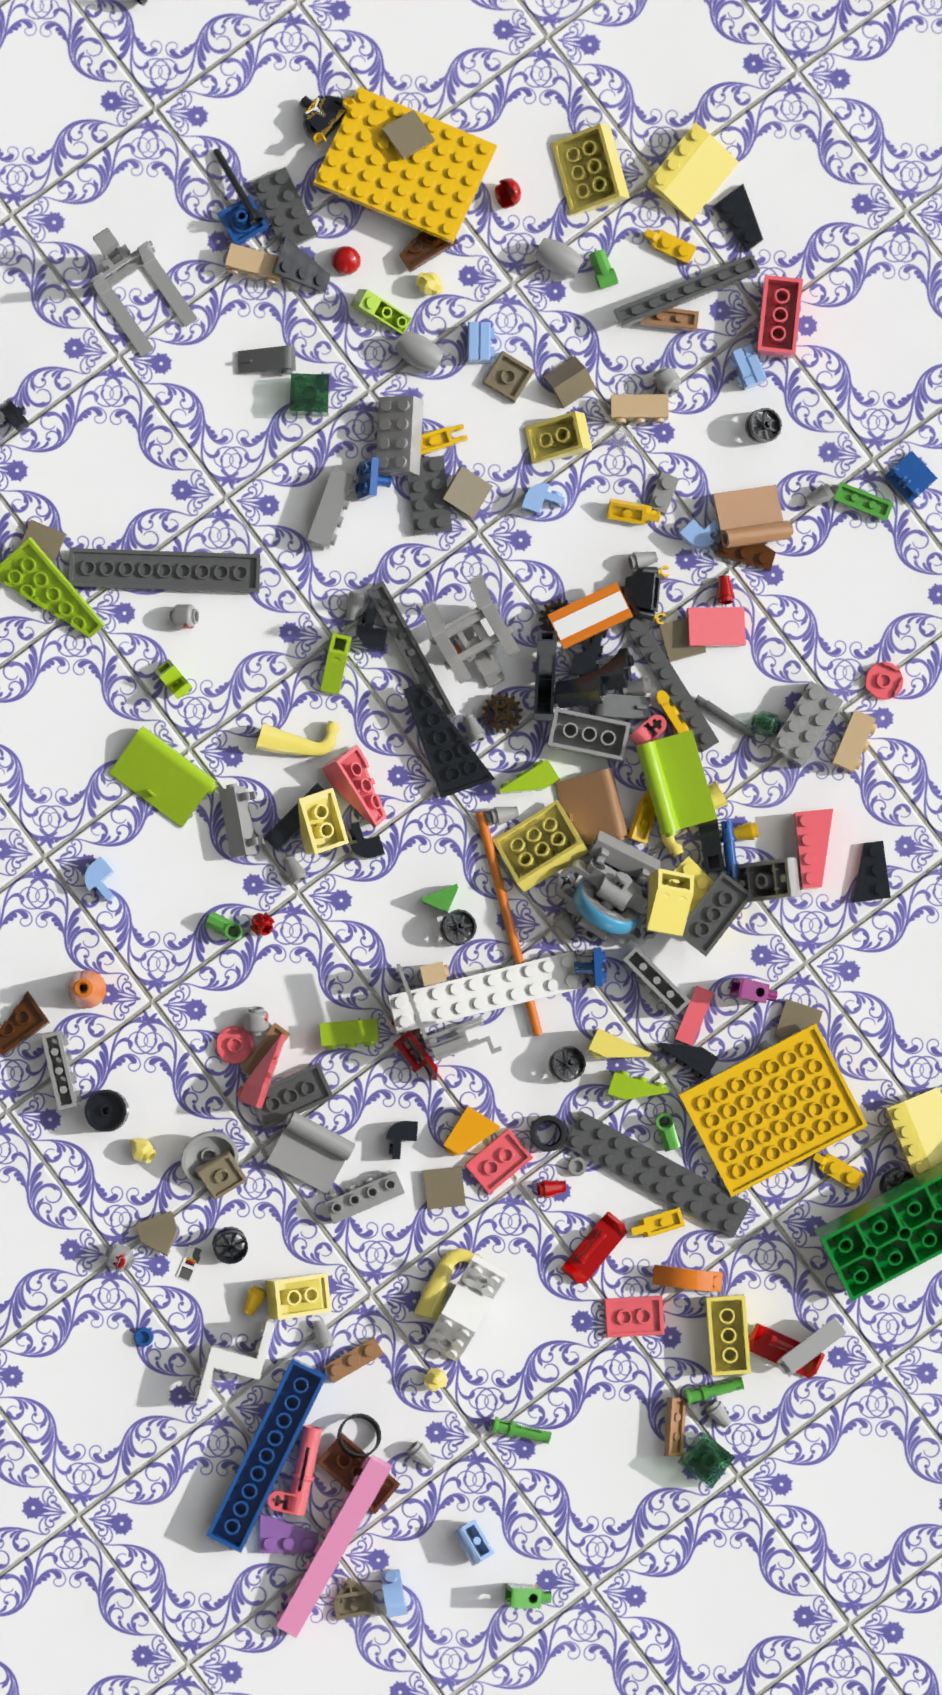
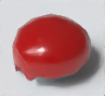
M513 178L500 180V185L495 187V196L498 204L505 209L517 205L522 194L519 183Z
M341 246L332 254L331 264L338 273L350 275L360 267L361 257L356 249L350 246Z

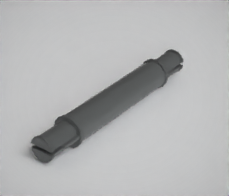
M697 696L694 702L704 707L703 709L740 732V734L743 733L751 739L754 737L756 732L746 727L747 725L710 702V700L707 701L701 696Z

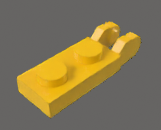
M459 424L422 434L421 456L467 441V435L454 439L451 436V433L462 431L464 425Z
M663 690L657 692L656 701H658L659 706L675 732L679 734L689 731L684 721L680 722L677 717L680 714L676 707L669 704L670 697L666 694L667 692Z

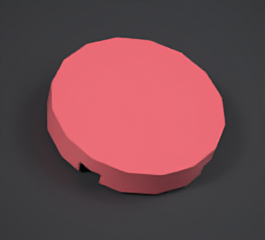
M877 663L871 666L866 673L865 687L869 694L876 699H891L902 689L903 677L901 671L893 663Z
M229 1026L218 1035L216 1050L220 1058L225 1062L240 1064L248 1060L253 1053L254 1039L250 1032L246 1031L243 1027Z

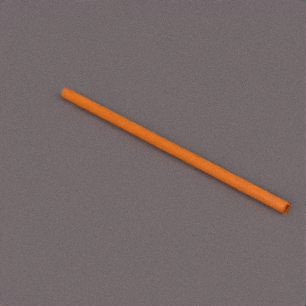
M485 811L476 813V818L515 965L524 963L486 814ZM534 1000L525 1002L533 1036L543 1034Z

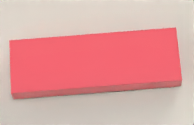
M696 985L690 1000L691 1002L688 1004L675 1036L676 1040L693 1046L714 992Z

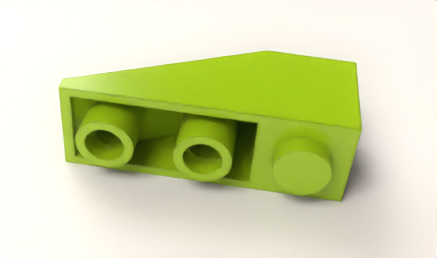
M358 289L350 304L351 307L365 316L400 334L407 330L413 319L368 289Z
M337 633L332 634L320 691L339 695L352 644V637Z
M540 759L532 765L534 768L527 772L525 769L518 773L516 780L512 782L508 780L501 784L499 793L543 791L559 781L560 778L548 759L544 762Z
M619 1069L618 1073H613L607 1094L628 1100L669 1093L670 1090L666 1089L667 1085L655 1082V1085L647 1083V1078L637 1075L635 1079L629 1077V1072Z

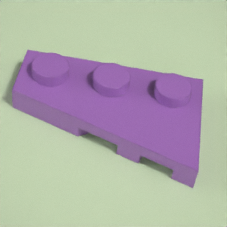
M260 1513V1553L316 1554L313 1551L318 1544L319 1533Z

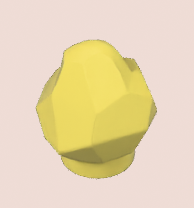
M421 272L418 275L416 286L419 287L423 294L438 295L442 293V282L435 273Z
M144 1138L131 1139L130 1146L132 1147L133 1159L140 1162L144 1161L146 1164L150 1163L157 1154L151 1143Z
M431 1368L423 1378L424 1385L431 1392L446 1387L448 1381L446 1373L439 1368Z

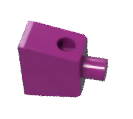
M733 978L729 997L757 1003H766L767 1000L775 1002L778 991L769 989L770 984L744 978Z

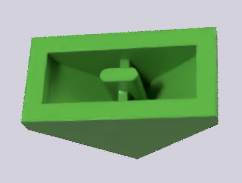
M452 885L421 899L423 903L448 913L458 891V885Z

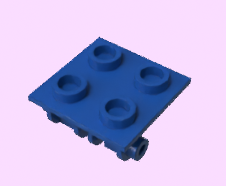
M913 451L907 454L884 476L909 504L938 479Z

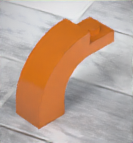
M654 1265L652 1284L721 1292L723 1272Z

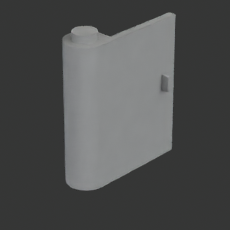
M295 1111L292 1114L288 1113L284 1120L286 1125L266 1162L328 1194L345 1160L347 1161L352 1154L355 1143Z

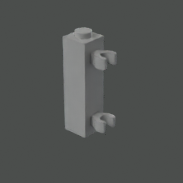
M237 783L226 785V789L219 790L231 858H242L258 854L256 846L265 844L264 837L257 838L254 836L248 803L249 800L257 799L255 791L246 792V786H238Z
M600 830L591 843L589 854L596 857L597 863L603 865L606 862L636 877L637 883L643 886L645 882L649 884V874L660 869V860Z
M833 1318L777 1361L779 1369L783 1374H787L790 1377L847 1332L837 1319Z

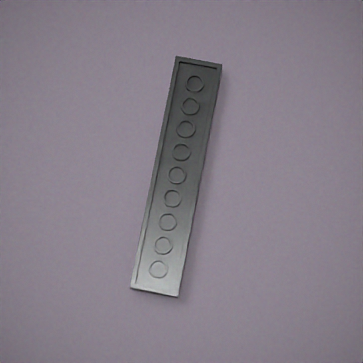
M70 548L68 581L73 587L260 593L261 554Z
M584 1112L580 1113L564 1143V1146L675 1207H680L686 1213L734 1238L751 1206L749 1202L736 1195L731 1197L727 1190Z

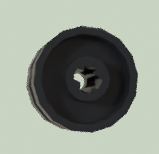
M99 1090L93 1093L87 1100L84 1108L88 1124L101 1132H110L121 1128L129 1116V1105L126 1098L114 1090ZM104 1107H108L110 1109L109 1114H104Z

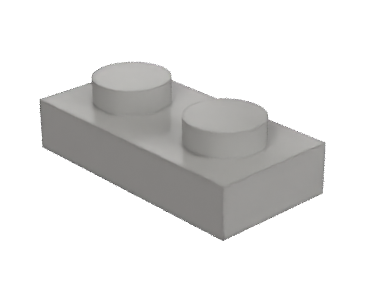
M661 472L649 506L666 515L680 478Z

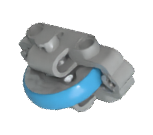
M576 859L571 865L565 866L559 874L557 894L566 900L564 903L566 910L579 917L578 925L583 927L581 933L586 939L595 941L599 937L605 940L610 936L621 944H628L631 939L635 943L642 945L648 939L654 938L658 933L654 931L647 932V918L640 929L636 928L640 920V913L647 915L648 890L633 882L632 878L626 873L617 872L605 864L601 865L595 859H592L589 864ZM570 871H572L570 878H568L567 882H565L568 874L570 873ZM579 874L582 875L585 880L576 889L571 888Z

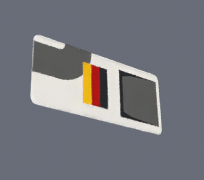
M192 1245L188 1246L177 1273V1278L191 1282L203 1250Z

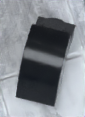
M368 607L367 612H363L362 623H365V626L357 625L358 637L366 647L384 651L388 632L384 629L373 628L376 609Z
M359 822L351 824L353 829L349 831L352 840H357V843L350 846L357 856L363 859H374L385 855L380 836L364 840Z
M400 1121L390 1127L386 1139H393V1143H389V1155H392V1159H400L402 1140L417 1141L418 1121Z

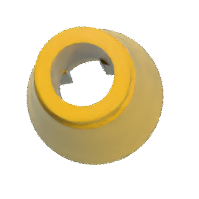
M750 821L733 828L736 840H755V838L759 837L756 822L751 823Z
M252 1285L248 1289L243 1309L244 1313L254 1315L266 1297V1291L263 1288Z

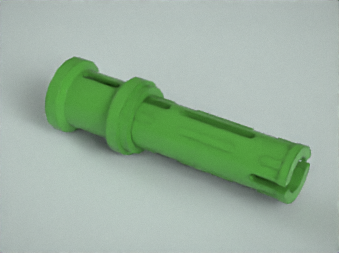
M739 1377L708 1386L701 1384L700 1387L689 1390L685 1388L684 1391L688 1406H690L694 1402L702 1400L706 1402L709 1398L717 1395L743 1390L744 1384L742 1378Z
M496 1416L492 1427V1434H505L509 1438L513 1436L522 1437L549 1444L552 1433L516 1424L513 1420L510 1422L501 1420Z

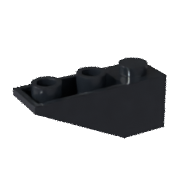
M718 819L699 824L706 874L726 871Z
M660 1042L657 1044L660 1047L658 1051L667 1057L670 1054L676 1058L675 1062L680 1066L685 1067L687 1065L692 1068L691 1073L698 1078H701V1076L707 1077L719 1059L703 1047Z

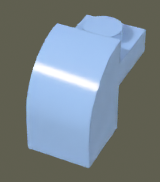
M539 483L527 491L521 510L539 516L544 502L562 508L565 497H562V493L554 490L548 492L550 484Z
M717 518L705 529L693 519L680 531L679 536L693 548H708L715 541L711 535L715 537L720 532Z
M101 856L87 868L85 884L89 891L97 888L96 893L102 900L106 898L107 901H110L115 896L103 881L111 876L114 871Z
M400 1570L380 1572L388 1617L408 1614Z

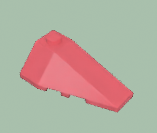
M355 745L329 761L321 769L330 784L373 827H376L387 817L380 797L375 794L373 788L375 782L373 778H370L367 771L369 767L368 762L358 745Z
M280 1035L246 1080L244 1086L240 1085L237 1097H240L239 1102L262 1109L286 1035Z

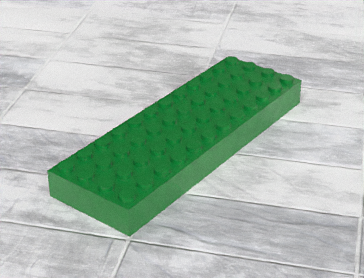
M942 1162L815 1230L845 1293L851 1301L942 1253Z

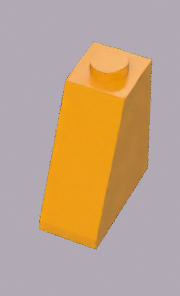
M468 1106L443 1144L446 1147L445 1151L452 1156H455V1154L461 1155L498 1131L501 1126Z

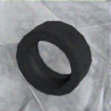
M541 1116L531 1126V1141L535 1147L542 1151H555L566 1140L567 1132L565 1125L555 1116ZM552 1122L559 1128L560 1135L554 1144L546 1145L539 1141L537 1129L541 1124Z

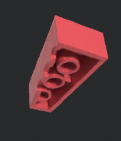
M833 809L803 811L793 814L801 890L822 887Z

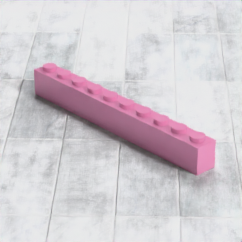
M373 1454L370 1459L366 1457L361 1466L364 1469L361 1476L358 1474L355 1476L351 1484L354 1486L352 1492L347 1491L342 1500L345 1504L342 1509L338 1508L333 1516V1519H335L333 1526H327L323 1534L326 1537L324 1542L317 1544L313 1551L316 1553L315 1558L308 1560L304 1568L307 1570L305 1576H299L295 1584L298 1587L296 1592L289 1594L285 1601L288 1604L285 1610L281 1609L276 1618L279 1621L276 1627L295 1638L300 1633L392 1468L391 1464Z

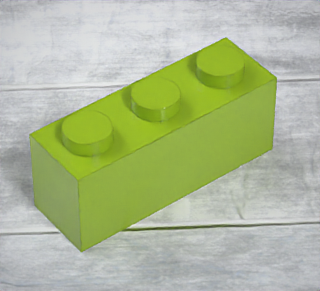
M377 1018L319 1023L321 1046H326V1050L337 1049V1045H345V1048H356V1044L364 1043V1047L376 1046V1042H380Z

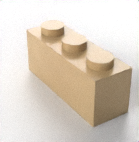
M230 244L225 262V267L229 273L239 275V273L246 274V277L254 280L258 278L265 279L266 283L276 285V282L281 284L283 278L272 273L277 255Z
M668 394L611 395V421H615L617 424H624L626 421H634L636 424L653 421V423L661 424L664 421H668Z
M857 710L852 712L831 765L851 773L855 769L859 770L862 759H860L862 751L866 753L870 743L867 741L869 734L873 735L877 724L874 723L876 718Z
M442 961L420 967L425 987L447 982V978L450 977L448 966L443 965Z

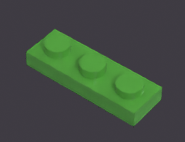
M840 482L833 501L883 521H887L894 504L843 482Z

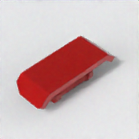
M406 1031V1034L396 1040L393 1045L398 1048L412 1067L414 1073L429 1063L433 1069L432 1080L437 1081V1065L412 1031ZM409 1037L425 1058L419 1064L403 1043Z
M606 1212L566 1260L561 1270L576 1283L585 1284L627 1234L625 1225L613 1214Z
M756 1323L749 1338V1351L779 1365L777 1361L801 1342ZM821 1352L797 1370L796 1373L810 1379L817 1374L825 1354Z

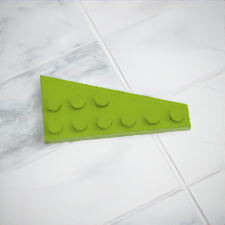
M31 537L0 564V581L4 585L13 588L20 595L44 610L50 611L54 616L66 621L89 638L93 637L106 625Z

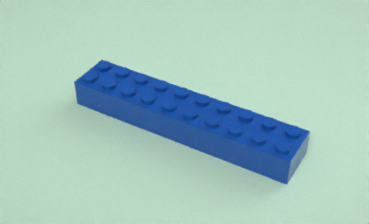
M294 1357L292 1358L210 1526L207 1537L235 1551L242 1552L328 1374Z

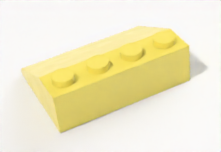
M600 123L551 143L571 215L613 205L630 198L609 125Z
M694 123L650 178L647 187L689 220L693 221L732 172L738 161L710 133L697 123Z
M558 800L493 839L509 871L523 892L528 891L571 864L574 860L589 853L585 843Z
M938 1087L884 1108L908 1169L914 1177L942 1162V1095Z

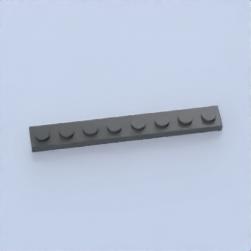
M750 254L614 309V314L622 329L760 273V269L753 254Z
M384 581L369 588L367 593L417 684H423L449 719L456 716L454 709Z
M633 615L632 618L622 622L663 690L669 695V699L678 710L680 717L686 723L689 730L693 731L695 741L702 752L719 743L718 738L644 620Z

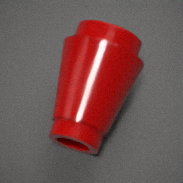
M719 576L716 594L718 604H732L735 595L730 576Z
M541 1180V1182L537 1183L539 1198L543 1197L546 1199L566 1192L565 1181Z

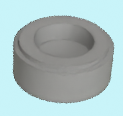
M573 1157L569 1160L567 1168L572 1175L581 1176L585 1173L587 1164L583 1158Z

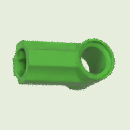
M598 250L590 254L589 258L595 271V278L599 289L603 290L618 284L616 273L610 266L605 250Z
M213 911L205 924V927L232 941L240 940L244 934L243 928L239 924ZM232 927H238L239 933L235 937H231L229 934Z
M659 1113L655 1118V1124L665 1152L681 1147L673 1118L668 1113ZM663 1116L669 1118V1124L665 1127L659 1124V1119Z

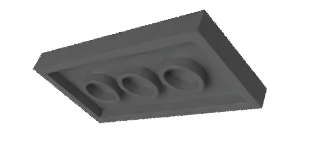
M286 167L251 183L280 245L285 236L297 246L318 236Z
M442 455L420 458V476H408L414 534L419 536L453 532L449 503L441 499L447 489L444 457Z
M722 872L687 917L684 933L681 938L704 956H707L752 898L753 894Z
M316 1063L270 1084L262 1109L256 1107L254 1109L265 1130L284 1121L288 1113L292 1114L295 1111L300 1114L333 1099L334 1096L319 1063Z

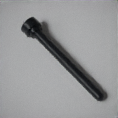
M218 148L214 149L213 153L248 212L250 225L256 226L264 220L262 213L254 209L221 150Z

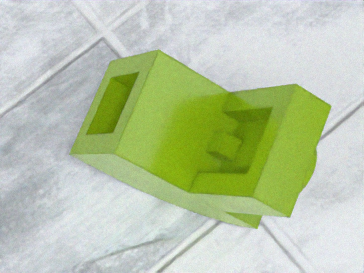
M169 659L154 670L177 699L187 695L192 688L190 683Z

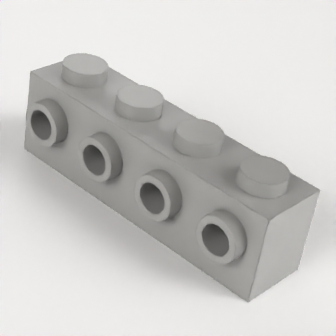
M332 468L307 538L309 543L329 550L331 545H335L338 537L335 534L337 527L341 528L344 517H342L343 510H347L350 499H348L349 493L354 492L357 481H354V475Z
M637 946L622 960L624 962L622 966L630 974L634 972L638 976L636 980L641 986H648L651 990L650 995L656 1001L660 999L665 1004L663 1008L670 1015L672 1013L677 1015L691 1002Z
M62 1031L41 1035L58 1111L78 1107L79 1102L82 1100L80 1091H76L74 1084L77 1083L75 1071H71L70 1064H73L71 1053H67L66 1046L69 1045L67 1035L63 1034Z
M391 1170L380 1174L382 1177L380 1179L374 1180L372 1177L363 1181L364 1185L359 1188L354 1185L345 1189L346 1193L339 1196L338 1193L328 1196V1201L325 1202V1205L333 1223L335 1224L404 1194L405 1191L397 1172L392 1173Z

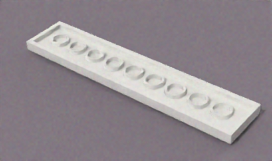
M570 951L410 990L423 1027L582 989L583 987L579 974L575 975L574 970L578 968H574L576 960L574 952ZM407 992L387 996L396 1034L419 1029L420 1027Z

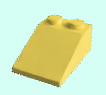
M572 411L525 427L532 464L575 456L592 450L585 413Z
M333 788L298 799L300 833L306 855L318 854L349 843Z
M599 1028L596 1030L587 1049L591 1051L589 1055L599 1060L601 1057L630 1058L650 1057L651 1053Z
M327 1273L265 1280L269 1319L282 1320L331 1312Z

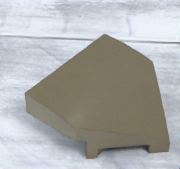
M172 1211L135 1224L141 1243L147 1248L156 1250L168 1257L173 1242L179 1236Z
M348 1577L333 1600L336 1620L375 1614L372 1593Z

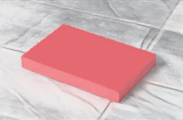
M744 607L687 608L688 647L746 645Z
M508 1128L468 1161L465 1167L484 1190L491 1194L533 1157Z
M662 1295L604 1298L606 1338L665 1335Z

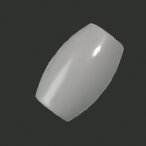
M543 238L534 255L536 260L549 271L562 277L573 279L584 261L568 245L549 238Z
M405 331L395 347L397 353L408 363L429 372L436 371L445 355L434 342L420 334Z

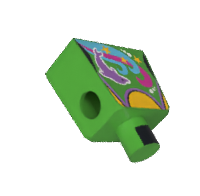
M506 1583L505 1603L510 1608L540 1609L541 1603H551V1591H542V1588L538 1585Z

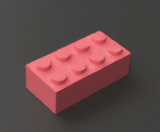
M765 275L758 327L757 355L794 359L803 279Z

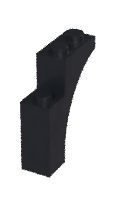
M538 630L534 720L553 721L557 631Z
M620 648L608 663L590 674L571 680L556 681L554 697L558 707L568 708L603 704L607 690L628 688V682L632 677L631 666H634L633 655H630L628 648Z

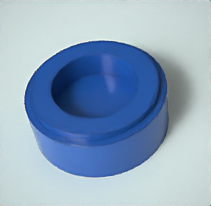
M147 1327L139 1328L134 1334V1341L140 1347H147L153 1342L154 1334Z

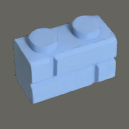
M468 322V363L489 364L490 358H494V347L491 346V339H494L495 328H491V322Z
M753 344L731 352L729 363L732 369L736 368L738 373L736 379L740 387L743 386L744 390L766 382V375Z
M475 1519L453 1532L472 1566L494 1554Z

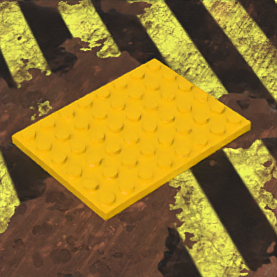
M358 87L353 97L356 104H350L353 110L351 112L347 110L314 179L313 185L453 244L495 154L497 145L415 111L435 141L402 160L382 132V128L413 109Z
M816 1023L678 1094L731 1197L868 1126Z

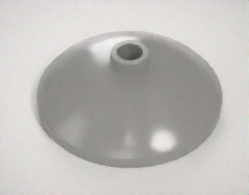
M207 1131L194 1136L185 1145L181 1154V1166L185 1175L193 1182L204 1185L195 1169L227 1149L238 1163V1149L234 1141L226 1134L217 1131Z

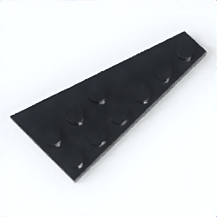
M422 683L403 689L441 798L495 780Z

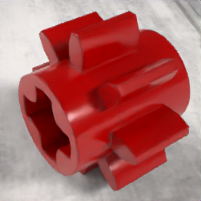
M267 912L264 914L257 913L251 919L252 925L250 928L257 936L261 934L268 935L272 932V924L275 921Z

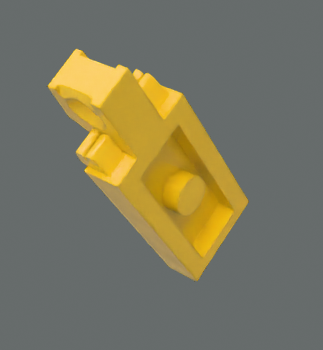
M647 229L644 234V238L652 242L651 246L655 250L687 265L697 248L659 229L657 232Z
M610 498L606 518L644 525V523L649 524V521L659 523L661 512L645 504Z
M646 789L644 796L639 801L627 837L646 844L656 817L648 789Z
M816 1152L812 1157L813 1160L820 1163L818 1168L822 1172L856 1191L865 1175L828 1153L824 1157Z
M679 1207L642 1218V1220L638 1221L639 1226L630 1228L632 1236L642 1233L643 1238L651 1237L684 1227L685 1223Z

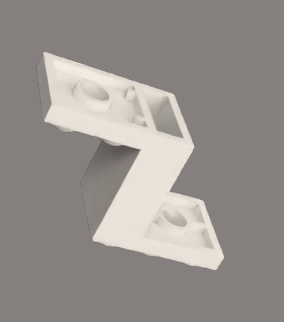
M474 1254L424 1344L446 1355L449 1359L458 1362L508 1273Z
M268 1319L267 1322L262 1323L260 1335H263L262 1341L257 1342L255 1354H258V1356L216 1344L207 1349L204 1360L208 1362L200 1373L199 1379L202 1380V1384L197 1387L195 1392L196 1404L204 1406L207 1403L215 1369L257 1380L262 1377L276 1320Z

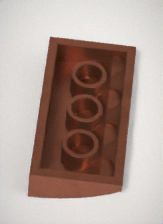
M342 1433V1440L349 1450L354 1453L365 1454L364 1451ZM336 1439L316 1463L351 1493L354 1488L351 1484L357 1474L361 1476L364 1470L361 1466L366 1457L353 1458L342 1451ZM390 1474L386 1477L369 1508L374 1514L378 1512L401 1485Z

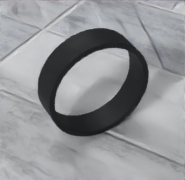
M360 1413L353 1414L341 1423L337 1433L338 1444L344 1453L353 1458L367 1457L378 1448L381 1442V1429L371 1416ZM362 1418L373 1425L377 1434V1441L372 1451L358 1454L345 1446L342 1440V1429L348 1420Z

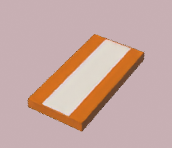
M617 582L547 615L554 631H557V637L564 650L633 617Z

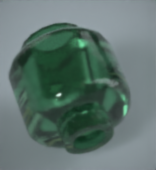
M762 710L758 715L753 716L751 725L754 726L756 734L771 738L773 735L778 734L781 721L777 714Z

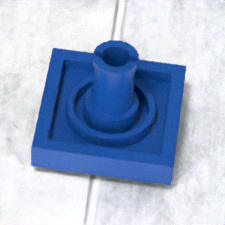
M248 195L247 197L253 205L254 209L258 210L251 196ZM241 200L217 213L233 243L240 246L269 229L265 220L256 226L250 225L248 212Z
M377 457L363 460L357 466L356 473L359 476L355 487L357 500L365 501L377 496V486L387 488L391 486L392 478L390 475H378L379 458Z
M601 947L592 949L593 960L591 962H574V968H583L575 969V975L592 974L594 976V988L603 987V983H606V971H602V964L606 963L605 951L601 952Z

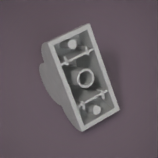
M782 858L737 865L739 878H734L733 880L753 894L749 902L801 897L797 858Z

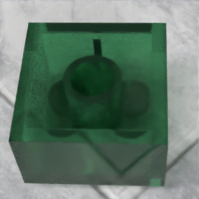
M291 373V415L329 416V374Z
M700 1432L677 1463L705 1486L713 1488L735 1457L706 1433Z

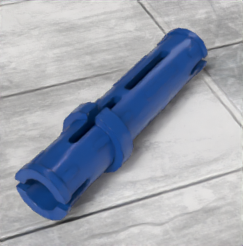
M726 820L720 822L723 837L721 843L724 846L726 873L730 878L734 879L739 878L735 850L736 837H734L733 820Z

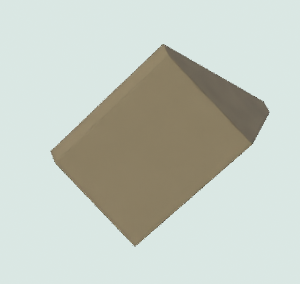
M575 356L543 376L563 408L596 388L586 367Z

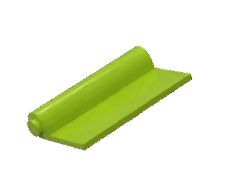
M144 726L139 729L109 772L182 828L207 794L212 795L218 787L215 785L217 782L215 779Z
M692 730L636 746L661 835L665 834L666 837L677 835V830L718 819Z

